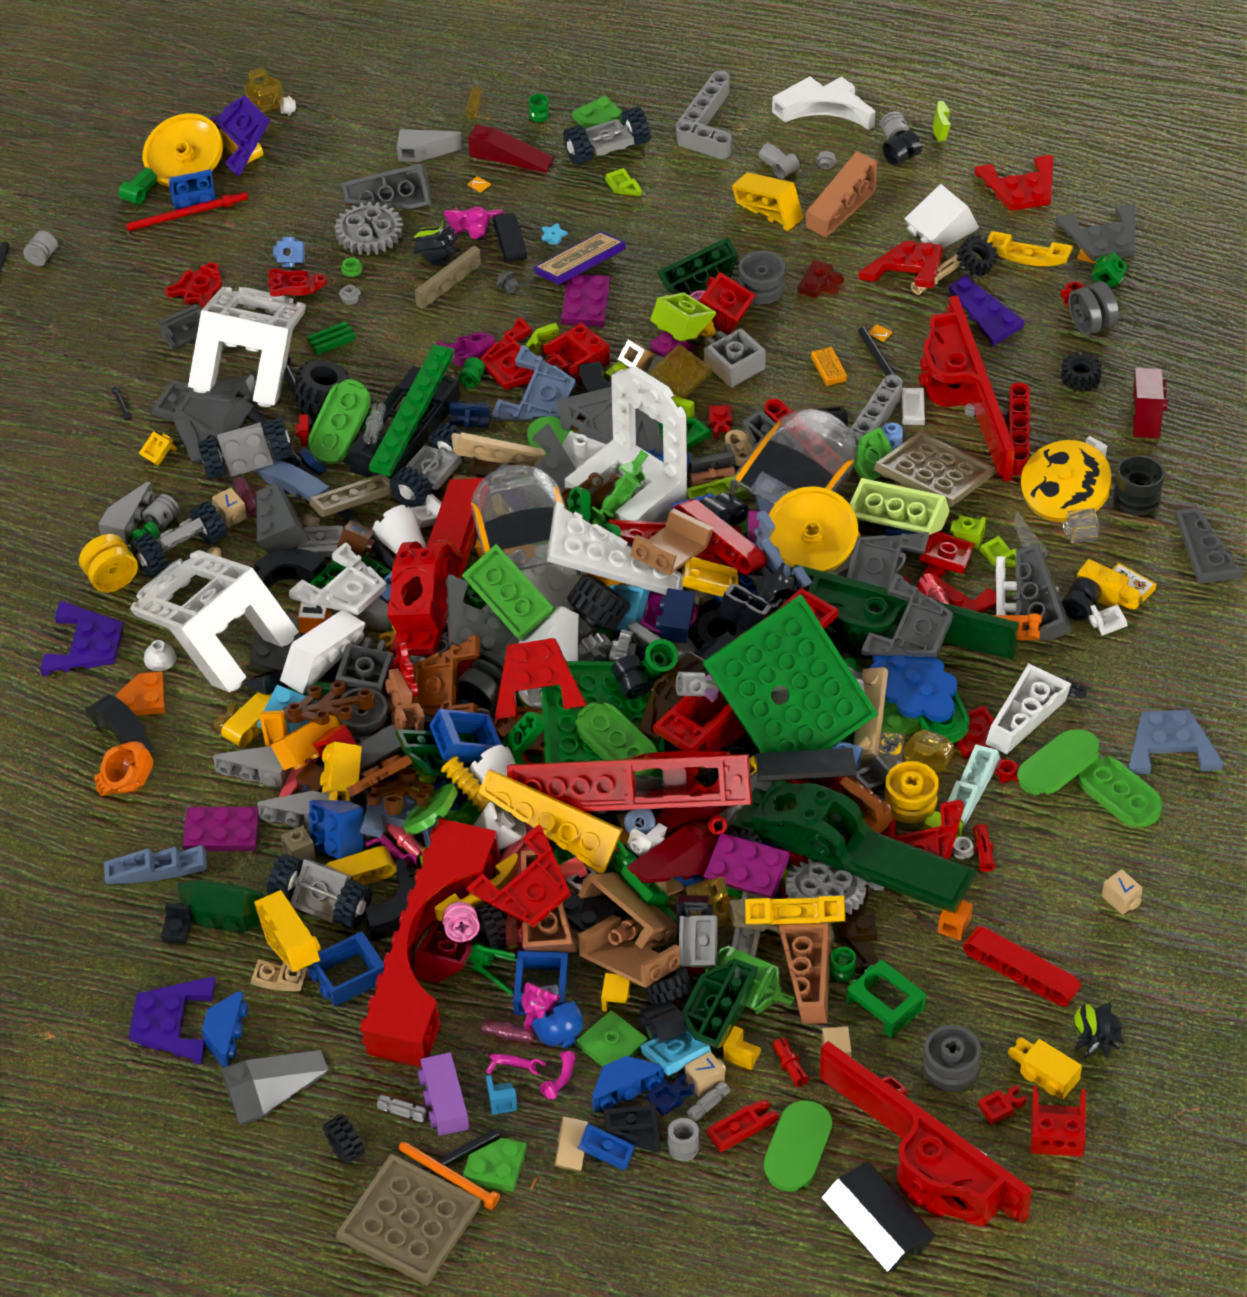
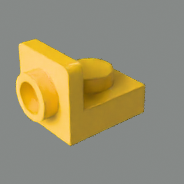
M153 431L139 454L159 466L169 450L176 452L178 448L172 444L174 440L164 433L160 436Z

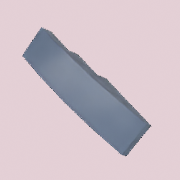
M273 459L274 465L254 470L255 474L270 485L276 483L285 494L289 492L298 500L303 497L310 502V497L330 491L329 486L316 477L284 461Z
M202 845L181 852L176 847L152 853L148 848L104 862L106 884L158 881L207 870L206 850Z

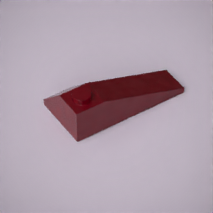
M476 124L468 137L469 155L472 157L547 173L554 160L552 156L495 128Z
M716 781L705 785V787L712 788ZM730 806L652 809V812L656 818V825L661 823L667 827L664 836L666 839L683 826L698 820L707 824L711 817L721 814Z
M698 820L683 826L631 863L627 869L644 883L670 881L671 877H682L683 880H689L692 875H700L704 878L703 876L718 841L717 835L713 834L706 824Z
M436 919L415 952V978L426 982L439 983L463 969L471 956V940L465 942L451 940L445 932L443 921Z

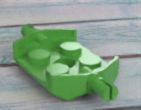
M640 450L634 461L619 467V469L625 472V475L617 480L614 491L604 499L601 510L596 509L594 506L592 507V525L608 523L609 519L615 520V512L632 498V494L637 487L642 486L641 482L646 479L642 470V464L649 456L647 453Z
M726 946L717 952V967L727 964L728 961L734 958L758 967L746 1007L755 1010V1014L758 1015L775 1003V1001L792 1007L796 997L782 992L779 984V967L730 946ZM701 967V968H703L706 972H708V971H710V970H712V969H714V968H716V967Z

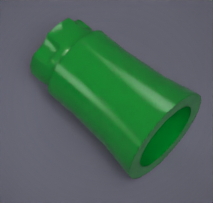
M665 639L654 640L647 646L642 665L644 672H646L649 678L661 677L666 671L676 665L678 661L677 648L673 643Z

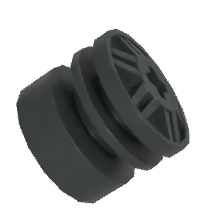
M1143 455L1130 456L1123 459L1117 468L1115 491L1113 494L1115 505L1125 513L1132 515H1147L1157 510L1161 502L1165 477L1164 467L1155 459Z
M483 651L479 658L471 664L472 668H468L456 681L457 688L462 696L469 703L478 705V709L485 708L493 714L497 708L505 660L493 652Z

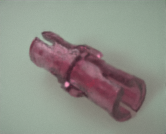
M244 477L236 478L232 486L245 503L249 515L257 517L256 493L250 489Z
M484 1019L481 1030L482 1035L503 1038V1041L506 1042L512 1040L530 1045L535 1034L533 1028L513 1025V1022L509 1021L503 1023Z

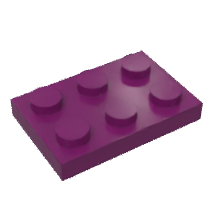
M578 274L567 280L561 317L562 325H579L581 322L585 326L604 327L610 289V276Z
M187 807L182 845L183 851L200 845L206 851H256L259 828L258 807Z
M721 833L703 877L706 881L774 899L790 854L784 850Z

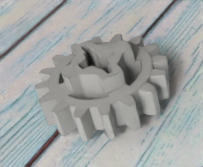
M622 629L620 638L613 640L609 661H618L625 656L636 655L637 644L632 643L634 632Z
M599 633L595 637L590 635L582 639L578 645V661H606L609 658L613 643L605 634L600 635Z

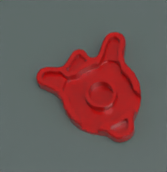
M209 262L206 265L200 266V270L194 272L189 269L181 276L177 283L165 288L166 296L169 298L184 296L186 304L198 303L204 308L223 286L218 264Z
M272 268L268 271V277L270 278L268 286L271 287L269 291L270 296L273 297L308 295L327 285L326 276L315 274L314 277L309 276V271L306 270L284 271Z
M399 642L397 644L396 658L391 665V669H399L412 692L413 700V697L418 695V687L413 677V665L409 660L407 644Z

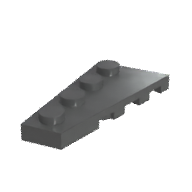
M1198 508L1176 510L1175 518L1197 583L1243 578V570L1240 566H1236L1231 553L1226 552L1222 546L1223 542L1218 536L1214 535L1211 525Z

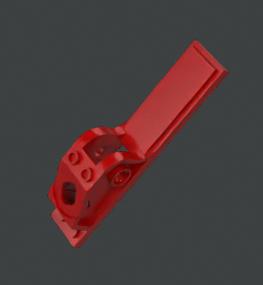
M951 296L949 297V306H946V313L931 316L929 337L925 340L923 358H920L922 373H919L920 386H924L928 398L939 406L955 407L966 406L967 404L974 406L976 417L998 476L1002 477L1003 482L1012 481L1015 448L959 297ZM952 384H956L960 387L957 389H953L949 386Z
M491 477L451 479L426 548H423L417 541L403 542L400 545L392 566L391 595L387 614L396 631L390 649L394 656H396L397 644L399 642L407 644L409 656L436 654L449 616L446 601L448 597L446 578L448 575H452L462 579V574L464 573L479 529L472 503L478 507L483 517L494 485Z
M800 588L783 604L785 605L796 596L802 595L823 629L838 617L837 608L803 588ZM720 691L718 697L713 702L705 696H684L653 725L654 733L683 751L716 752L724 747L727 748L733 745L747 733Z
M671 751L645 753L617 760L509 764L506 766L507 777L582 811L752 804L749 754L730 755L729 751ZM702 766L718 769L719 778L712 788H707L696 782V774L699 773V769ZM655 768L663 770L664 789L636 793L635 771Z
M827 1041L821 1047V1080L903 1139L899 1146L897 1185L911 1204L922 1208L928 1213L939 1216H952L980 1227H984L1000 1209H1003L1008 1217L1016 1219L1020 1223H1023L1029 1217L1032 1195L1031 1187L831 1042ZM952 1196L958 1198L965 1205L966 1209L961 1207Z

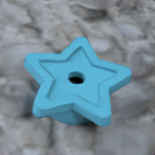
M558 223L552 227H542L544 233L542 241H546L549 244H558L562 241L563 236L568 235L567 231L560 229Z

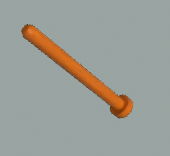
M407 1142L400 1143L399 1149L401 1152L472 1195L482 1199L485 1202L484 1206L489 1210L494 1209L497 1205L500 1194L496 1191L489 1193Z

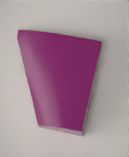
M478 332L468 336L456 337V342L451 344L438 341L436 345L453 348L455 356L451 362L462 367L465 360L469 357L480 359L493 346L495 341L494 336Z

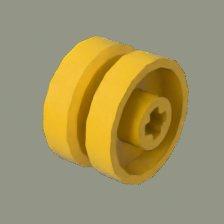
M104 534L91 540L85 545L78 559L81 569L88 576L94 588L104 593L115 592L125 587L132 581L138 570L136 558L128 550L125 542L118 535Z
M906 761L895 765L889 770L885 783V801L891 806V812L895 820L916 824L925 821L929 814L932 815L937 808L938 777L933 769L920 762Z

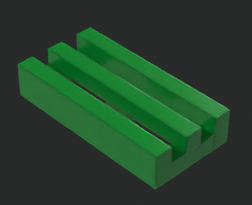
M346 321L307 336V341L316 355L356 340L355 333L352 332L350 326L348 327Z

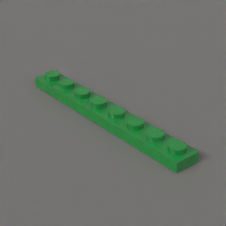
M433 345L371 460L369 471L386 476L392 475L455 356L453 348Z

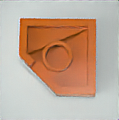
M163 672L138 674L116 693V697L126 704L136 716L165 713Z

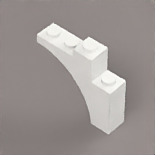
M808 77L773 96L772 112L785 123L804 116L829 115L851 120L868 130L875 127V110L855 95V86L843 77L825 86H822L812 77Z

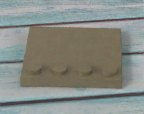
M921 431L877 461L874 471L882 474L885 478H891L901 483L904 487L944 495L950 508L994 476L996 467Z
M390 1154L336 1233V1239L428 1286L482 1205V1199Z

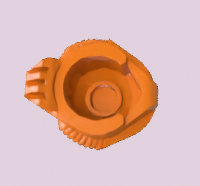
M128 742L112 747L105 753L100 767L101 772L94 777L95 788L101 796L135 792L144 785L154 762L144 744Z

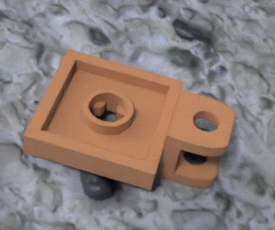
M390 669L389 679H386L385 685L388 693V699H386L388 713L391 716L393 726H395L396 730H410V727H415L416 730H424L425 717L419 703L412 704V692L399 669Z

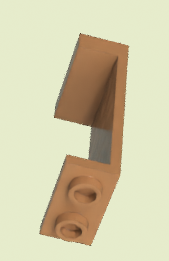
M672 509L669 512L666 527L648 540L639 535L635 536L630 557L670 576L689 562L692 556H697L708 547L713 527L676 509Z
M616 872L590 875L583 881L582 889L578 894L579 897L607 895L644 927L635 942L639 948L648 949L668 945L677 930V924L654 904L651 905L644 902L640 898L641 894L636 889L631 888Z
M612 915L579 934V956L644 988L680 968L679 946L676 944L658 953L649 948H639L633 940H625L619 945L610 943L608 933L618 928L621 923V918Z

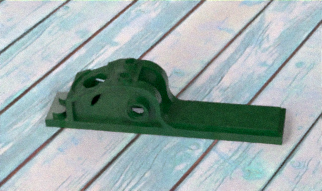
M795 564L794 567H793V569H794V568H797V567H799V566H801V565ZM802 566L812 581V584L803 589L838 609V617L833 620L836 632L832 630L830 624L824 630L827 635L832 636V641L835 638L839 640V643L843 646V652L872 659V655H863L861 651L869 632L893 639L909 603L908 601L888 595L889 588ZM938 602L953 613V620L943 642L1006 659H1014L1019 622ZM876 606L882 610L880 612H872L870 608Z
M774 780L768 791L755 787L751 793L752 804L744 805L733 823V830L741 832V829H745L747 833L751 830L762 841L838 870L847 871L851 875L954 914L976 877L975 869L875 832L864 822L862 812L853 800L844 794L818 784H796ZM837 830L845 832L846 835L851 836L847 845L845 844L844 838Z

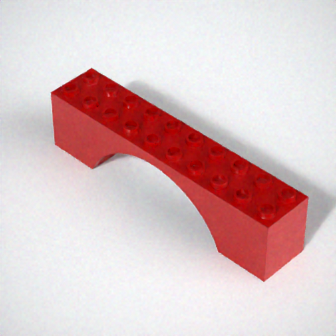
M441 818L438 821L437 827H433L431 830V843L429 848L426 847L423 852L422 868H418L416 871L415 887L409 890L407 909L401 912L400 928L393 934V947L391 952H387L385 955L383 974L380 973L377 977L375 996L371 995L368 1002V1015L362 1018L360 1024V1032L363 1033V1044H365L367 1055L421 1067V1059L430 1056L441 1024L436 999L421 987L412 972L416 948L426 930L436 921L435 906L454 893L460 900L468 896L470 893L466 890V887L482 873L489 881L492 880L495 866L500 858L497 831Z

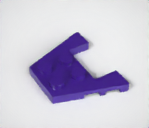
M245 95L225 107L224 112L214 118L212 116L209 118L218 130L222 129L238 145V149L225 162L238 176L242 173L270 122L268 117Z
M59 601L55 615L56 623L77 624L68 655L44 654L40 669L41 675L47 676L50 675V672L57 670L69 672L70 668L85 666V669L115 664L124 630L123 622Z
M215 977L137 993L129 1032L130 1041L158 1051L163 1049L174 1053L175 1057L183 1056L192 1059L193 1063L202 1065L205 1041L200 1039H180L186 1002L188 1000L213 1001L216 985Z

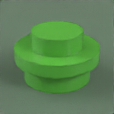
M347 258L343 261L341 272L345 276L355 277L362 272V264L356 258Z

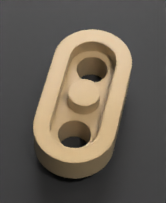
M731 430L725 435V444L730 445L735 455V465L743 467L754 452L747 435L741 430Z

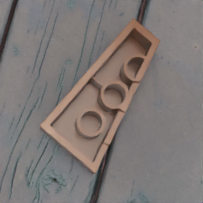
M856 151L816 201L807 209L805 214L806 227L827 237L876 192L877 161Z
M532 850L521 851V872L538 858ZM563 902L534 928L522 922L523 948L525 951L577 952Z
M829 924L779 925L782 945L802 1024L827 1023L831 960Z

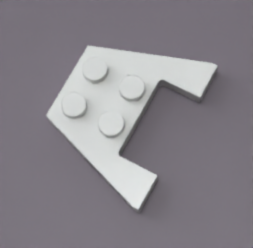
M345 542L332 553L333 561L345 566L346 569L323 589H319L301 580L289 591V598L338 611L345 610L348 613L359 615L386 591V582L370 566L367 567L361 561L360 555L356 556L351 551V546Z

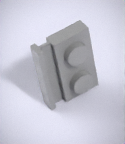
M343 526L304 527V531L310 541L297 546V549L310 550L324 557H332V553L338 549L337 545L343 531Z
M716 915L680 916V967H717L718 917Z

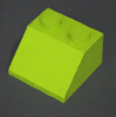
M679 293L658 297L650 321L655 323L660 330L672 334L676 340L685 341L696 338L715 317L716 312L688 294Z

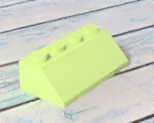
M861 478L850 502V506L859 520L918 533L929 532V535L942 530L950 512L944 495Z

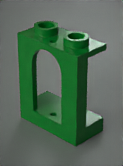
M882 959L875 965H870L858 980L850 982L846 989V1004L850 1005L854 1001L858 1002L884 1023V1033L890 1038L894 1037L920 1014L926 1005V993ZM881 977L887 979L908 996L895 1010L890 1009L867 991Z

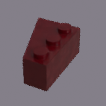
M1135 368L1133 385V407H1135L1133 437L1160 439L1162 413L1167 411L1168 398H1166V378L1162 377V369Z

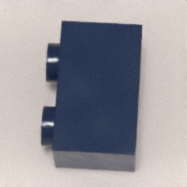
M667 588L666 597H661L659 610L663 611L662 616H657L656 629L660 630L659 637L661 639L687 643L694 609L695 592Z

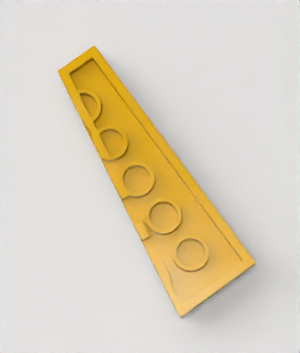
M492 769L487 770L479 790L480 794L504 810L511 812L513 816L522 822H526L533 828L540 824L545 835L556 842V845L564 850H568L577 856V859L598 873H605L623 829Z

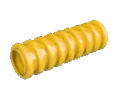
M458 756L451 758L442 767L441 771L447 773V778L451 777V782L458 785V790H463L462 794H466L468 796L467 799L473 801V806H478L477 810L479 812H483L491 800L479 793L481 785L478 782L480 780L478 778L475 779L473 777L474 774L468 772V767L464 768V763L458 761Z

